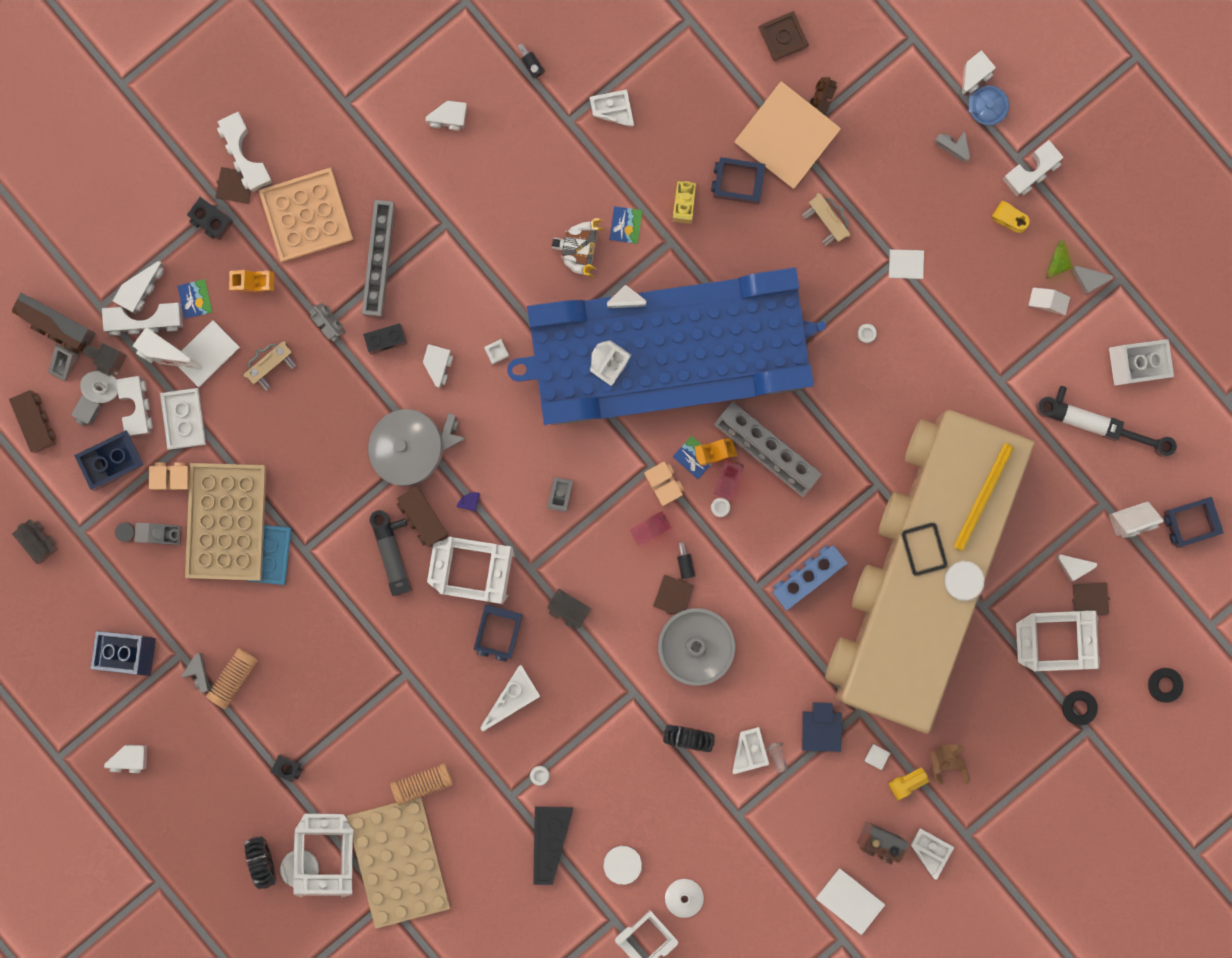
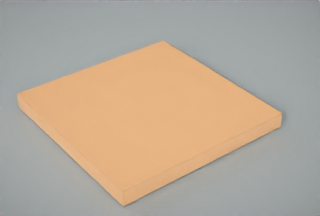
M781 81L734 142L795 189L841 130V127Z
M331 167L258 190L281 263L354 241Z

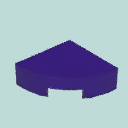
M473 492L465 495L459 500L457 507L475 512L480 493Z

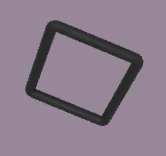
M935 523L902 531L903 542L914 576L947 567L946 556ZM933 527L943 565L916 572L905 534Z

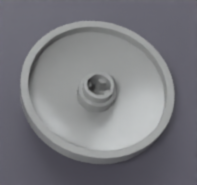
M411 409L396 410L384 416L374 427L368 445L369 459L376 473L385 481L399 486L419 484L435 472L443 454L441 432L435 422L421 412Z
M700 608L681 611L668 620L660 633L658 641L659 658L665 670L681 683L694 686L712 683L727 672L734 659L735 640L732 630L722 617L712 611Z

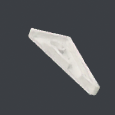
M522 665L518 666L480 727L482 732L540 697Z

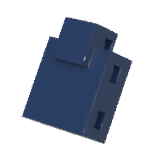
M812 702V712L802 711L801 750L841 752L842 713L833 712V703Z

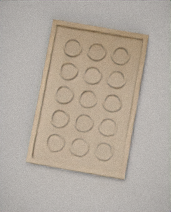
M190 463L185 578L262 581L266 465Z
M421 797L412 801L409 800V802L406 801L405 804L400 806L396 802L346 816L350 827L353 829V844L375 929L451 908Z

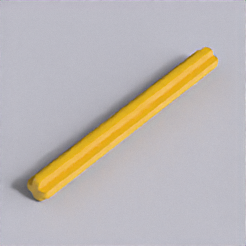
M1008 443L1003 445L954 544L955 549L959 551L965 549L1014 450L1012 445Z

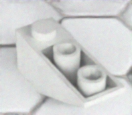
M158 261L123 283L113 302L134 314L138 311L140 312L145 305L144 299L154 290L155 285L153 284L155 280L162 276L164 264Z

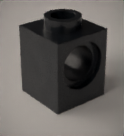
M280 754L270 773L293 782L295 779H299L303 769L300 768L301 763ZM285 764L292 766L293 771L291 774H286L283 771Z

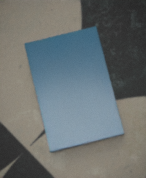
M264 525L262 581H247L286 585L292 528Z

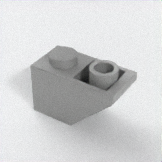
M136 523L134 542L180 545L181 526Z

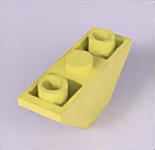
M677 181L672 222L692 223L696 183Z

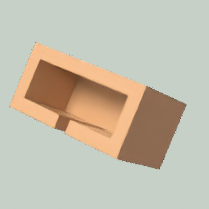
M665 462L644 472L662 507L683 496L681 492L684 491L679 480L675 482L672 476L675 473L671 465H666Z
M155 463V466H149V489L189 490L190 467L185 466V463H174V466H166V463Z

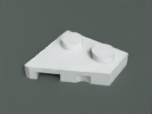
M627 90L590 97L593 117L634 127Z
M759 727L740 732L733 774L769 765Z
M919 828L910 845L931 876L937 880L954 847Z

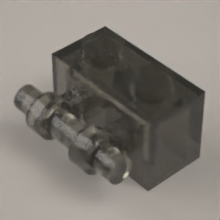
M102 343L100 349L92 346H87L84 349L85 356L94 359L92 364L97 366L96 370L108 376H111V374L117 375L127 357L126 354Z
M30 519L25 524L21 523L12 534L36 564H41L58 550L55 546L57 542L51 535L47 536L43 530L45 528L38 520L35 522V520Z
M561 589L557 590L547 607L550 610L548 614L556 619L562 617L566 620L564 624L572 629L580 628L591 611L590 607Z

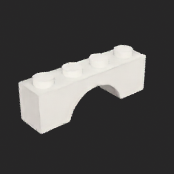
M236 112L217 121L220 126L217 130L221 138L225 137L228 143L225 147L229 155L233 154L236 160L233 164L237 172L241 171L244 178L241 181L245 189L249 188L253 193L272 184L273 182L263 163L250 162L242 154V141L249 131L240 113Z
M180 303L159 304L155 314L149 319L142 321L131 319L122 307L102 308L103 331L109 333V336H119L121 332H128L129 335L140 334V331H144L145 328L154 333H158L159 329L175 332L178 331V328H183L182 305Z

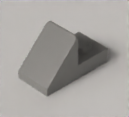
M963 132L957 143H954V139L949 135L939 134L934 144L966 164L970 155L965 132Z
M448 414L442 433L443 452L466 440L463 437L452 435L453 431L456 432L459 423L456 420V415Z
M554 477L547 509L567 512L573 481Z
M202 653L195 654L181 678L196 675L197 678L194 679L196 689H200V693L211 691Z

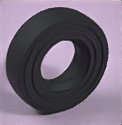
M1160 668L1154 671L1148 681V689L1152 697L1164 703L1173 702L1178 699L1184 687L1180 674L1171 668ZM1162 678H1169L1173 682V688L1168 693H1164L1159 689L1158 684Z
M1074 691L1064 699L1062 710L1065 718L1070 723L1086 725L1096 717L1098 705L1090 693ZM1079 700L1087 704V712L1081 716L1076 715L1073 711V704Z

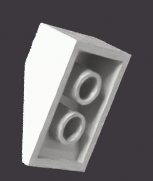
M148 328L144 329L133 345L138 350L136 354L150 363L155 361L158 364L194 369L202 367Z
M1169 339L1109 348L1114 386L1174 377Z

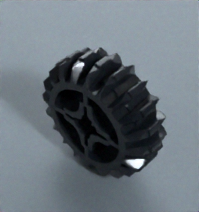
M667 725L663 733V742L665 744L696 751L711 752L715 743V735L713 733L677 725Z
M260 836L245 841L244 848L247 865L254 885L258 889H266L273 886L276 882V873L266 840Z

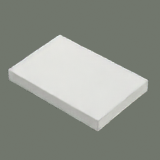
M212 320L181 351L202 367L200 369L179 368L200 388L240 347Z
M199 388L160 393L167 450L206 445Z
M840 868L816 897L820 903L861 935L885 906L882 901Z

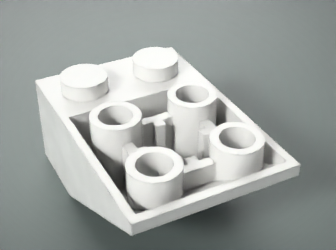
M1149 502L1108 514L1115 535H1122V538L1132 537L1141 534L1143 531L1156 529L1159 527L1158 523L1164 522Z

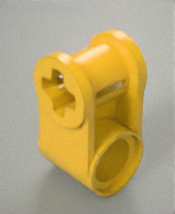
M1000 201L991 216L995 222L1016 233L1024 232L1029 225L1028 216L1005 201ZM1021 219L1023 225L1019 227L1017 226V221Z

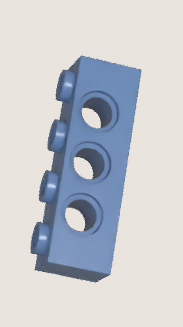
M826 545L818 551L820 555L817 558L811 557L803 563L805 565L803 569L799 571L796 568L788 575L790 579L786 582L781 580L773 586L775 590L771 593L785 611L848 564L834 545L831 547ZM821 559L828 561L829 566L826 570H821L818 566ZM810 571L813 573L814 577L811 582H806L803 579L804 572ZM790 583L798 585L797 593L791 594L788 591Z

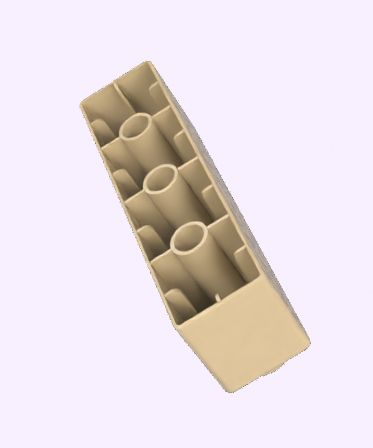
M947 410L938 416L935 423L924 419L919 420L905 455L907 463L919 467L909 496L898 492L892 493L878 530L879 535L893 539L882 569L869 564L865 566L852 600L853 608L866 612L855 642L843 637L839 638L825 674L826 681L839 685L836 693V699L839 702L917 731L929 733L979 597L977 595L975 598L967 601L952 597L947 592L944 584L945 574L954 563L966 561L977 565L982 571L985 580L1034 446L1033 440L952 410ZM1008 443L1014 447V450L965 549L959 551L954 548V544L1003 445ZM935 523L948 565L944 569L914 576L901 533L907 529ZM933 527L905 534L916 572L943 565Z

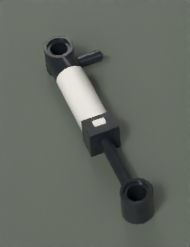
M1065 386L1059 387L1056 399L1045 397L1036 404V411L1042 417H1048L1087 430L1113 441L1119 440V437L1122 436L1152 446L1155 453L1160 457L1170 456L1177 449V444L1171 437L1155 440L1122 429L1124 421L1108 418L1063 403L1067 391ZM1044 402H1048L1051 405L1050 412L1043 410L1042 405ZM1163 442L1169 444L1168 452L1162 450L1161 445Z

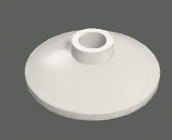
M93 371L86 374L81 380V392L92 402L106 403L113 400L118 394L116 378L107 372Z
M690 879L674 881L668 887L665 894L667 908L672 914L681 918H688L698 913L704 901L702 889L696 882ZM684 895L688 897V901L685 903L681 901V897Z

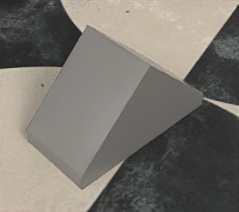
M1075 266L1072 269V273L1085 295L1106 284L1113 277L1109 274Z
M57 344L48 373L66 381L79 355Z

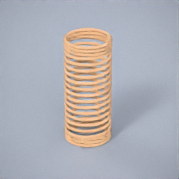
M237 648L234 654L235 657H232L235 661L230 659V662H228L230 666L226 665L228 669L224 668L225 671H222L223 674H220L223 678L218 677L220 680H216L218 683L215 682L216 686L213 685V688H210L211 691H208L206 695L210 701L223 709H227L230 701L236 695L235 692H238L237 689H240L244 683L243 681L246 680L245 678H248L247 675H250L249 672H252L251 669L258 662L257 659L240 648Z
M440 764V768L437 765L438 772L436 767H434V771L430 768L431 773L427 769V772L424 770V774L421 771V776L419 773L417 775L414 774V777L411 775V779L408 776V781L407 778H404V780L401 779V782L398 780V783L397 781L391 782V789L397 804L400 806L405 804L406 801L409 802V800L422 798V795L425 797L429 793H435V790L438 792V789L441 791L445 787L453 786L446 764Z

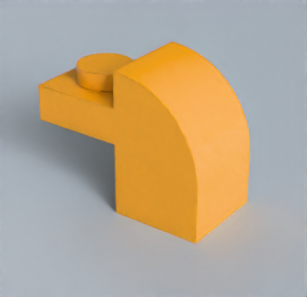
M230 271L229 290L248 293L274 291V272Z
M731 438L695 447L696 459L703 466L737 456L734 442Z

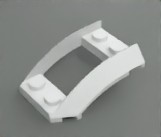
M454 537L438 541L433 544L427 582L439 594L503 604L509 596L506 595L511 560L512 557H515L513 548L511 546ZM454 548L491 553L485 591L448 585Z
M1097 612L1031 613L1016 623L1018 663L1033 671L1099 669L1101 659H1099L1097 620L1099 619ZM1077 621L1078 660L1039 661L1037 623Z
M304 814L294 834V895L299 897L341 896V898L352 895L353 829L350 827L344 814ZM304 835H342L341 875H304Z

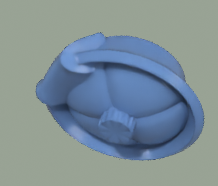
M983 86L972 95H969L968 112L971 113L977 122L984 125H995L1007 116L1009 100L1000 88Z

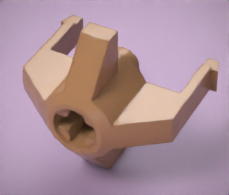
M946 744L930 753L933 763L932 771L936 783L943 784L940 775L942 769L947 771L952 769L959 770L964 784L971 781L965 761L958 755L964 750L963 746Z

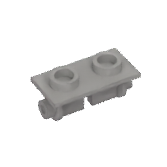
M323 303L315 305L314 309L309 312L311 314L310 317L318 327L323 323L326 325L321 331L328 340L335 342L339 338L338 336L346 333L342 323L333 317L330 308Z

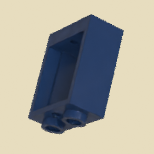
M720 157L719 162H715L714 168L717 180L712 181L711 192H714V198L759 205L765 164ZM724 165L756 169L753 196L720 191Z
M1212 497L1164 511L1165 516H1163L1165 525L1169 526L1171 534H1169L1170 541L1176 548L1224 533ZM1202 505L1211 532L1183 541L1174 514Z
M485 605L474 645V650H477V654L486 657L489 654L496 655L495 659L507 662V658L512 659L523 614ZM489 614L516 620L508 653L480 646Z

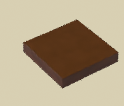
M794 11L759 26L773 61H777L809 46Z

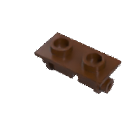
M823 77L817 82L816 92L809 102L824 115L827 114L830 102L826 101L825 98L832 99L837 88V82L831 80V77Z

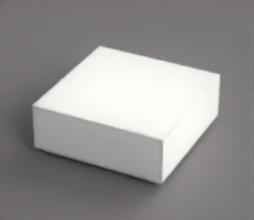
M501 339L484 347L492 365L510 357Z
M872 744L864 761L882 770L890 753Z

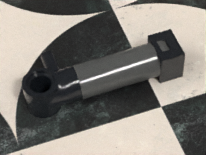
M377 510L371 514L370 524L373 528L387 574L392 596H397L410 592L412 588L393 531L407 526L406 519H401L391 523L390 517L386 512ZM378 515H383L385 517L384 524L377 525L375 518Z

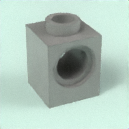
M82 395L71 415L76 417L75 422L83 426L86 423L92 425L103 405L92 402Z

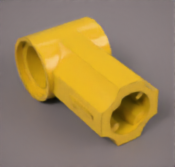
M920 767L905 776L902 775L893 779L888 785L898 801L930 781L923 768Z

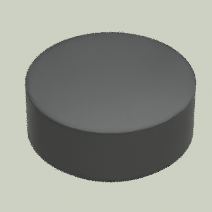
M121 523L115 529V536L122 542H129L135 536V529L129 523Z

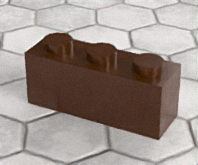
M29 390L10 398L9 401L30 452L36 453L56 445L54 441L56 435L52 428L49 429L47 424L49 418L40 407L42 401L38 393L35 394L34 391Z
M417 486L397 498L399 501L397 503L398 508L402 514L406 512L409 516L407 522L412 529L416 528L420 535L417 537L423 546L427 544L428 547H431L434 543L448 536L447 531Z

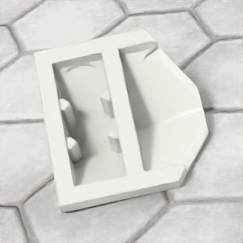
M611 340L598 343L592 352L590 371L612 386L626 367L631 354Z

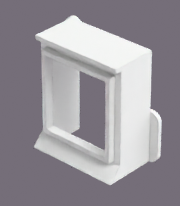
M651 910L632 927H627L615 939V942L630 958L642 957L626 939L648 918L667 938L648 958H658L660 955L666 956L678 945L677 939Z

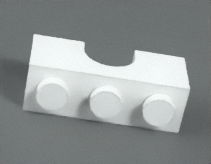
M1050 140L1032 154V157L1037 162V169L1035 171L1028 172L1019 164L1002 179L1016 196L1021 193L1023 196L1032 189L1030 185L1035 181L1039 184L1047 177L1045 174L1050 169L1054 171L1062 165L1060 161L1064 157Z
M140 376L117 379L119 399H132L136 405L135 412L132 415L122 417L124 431L127 430L130 437L151 434L150 429H153V422L151 417L148 418L147 410H150L149 400L145 399L144 391H147L146 381L142 380Z

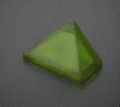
M1060 240L1057 243L1045 277L1047 279L1073 268L1064 240Z

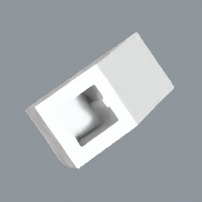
M982 50L967 61L964 66L963 95L968 92L972 94L979 88L978 84L982 80L987 82L994 76L992 72H994L996 67Z
M446 101L426 116L425 121L427 124H430L429 127L440 129L441 126H445L452 131L465 129L467 103Z
M428 344L423 364L435 386L441 389V386L447 382L448 374L445 373L447 366L451 367L453 356H451L450 350Z
M125 745L104 764V768H110V772H121L122 769H129V773H141V770L146 769L147 745Z

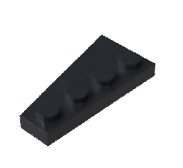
M535 806L533 885H553L574 807Z

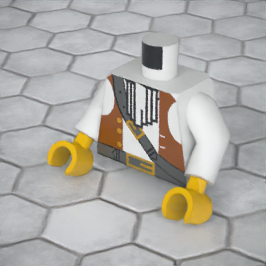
M595 218L592 221L577 224L566 231L565 239L553 237L552 249L562 250L561 258L564 260V264L574 273L594 278L590 274L592 269L597 270V268L592 266L597 231L594 230L603 231L604 228L598 227V224L604 222V220Z

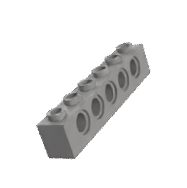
M374 200L362 315L365 317L383 318L396 206L391 201Z
M734 402L727 407L714 424L802 497L806 495L822 475L814 466L807 463L799 454L790 449L786 443L780 441L771 431L764 428L755 418L747 414Z

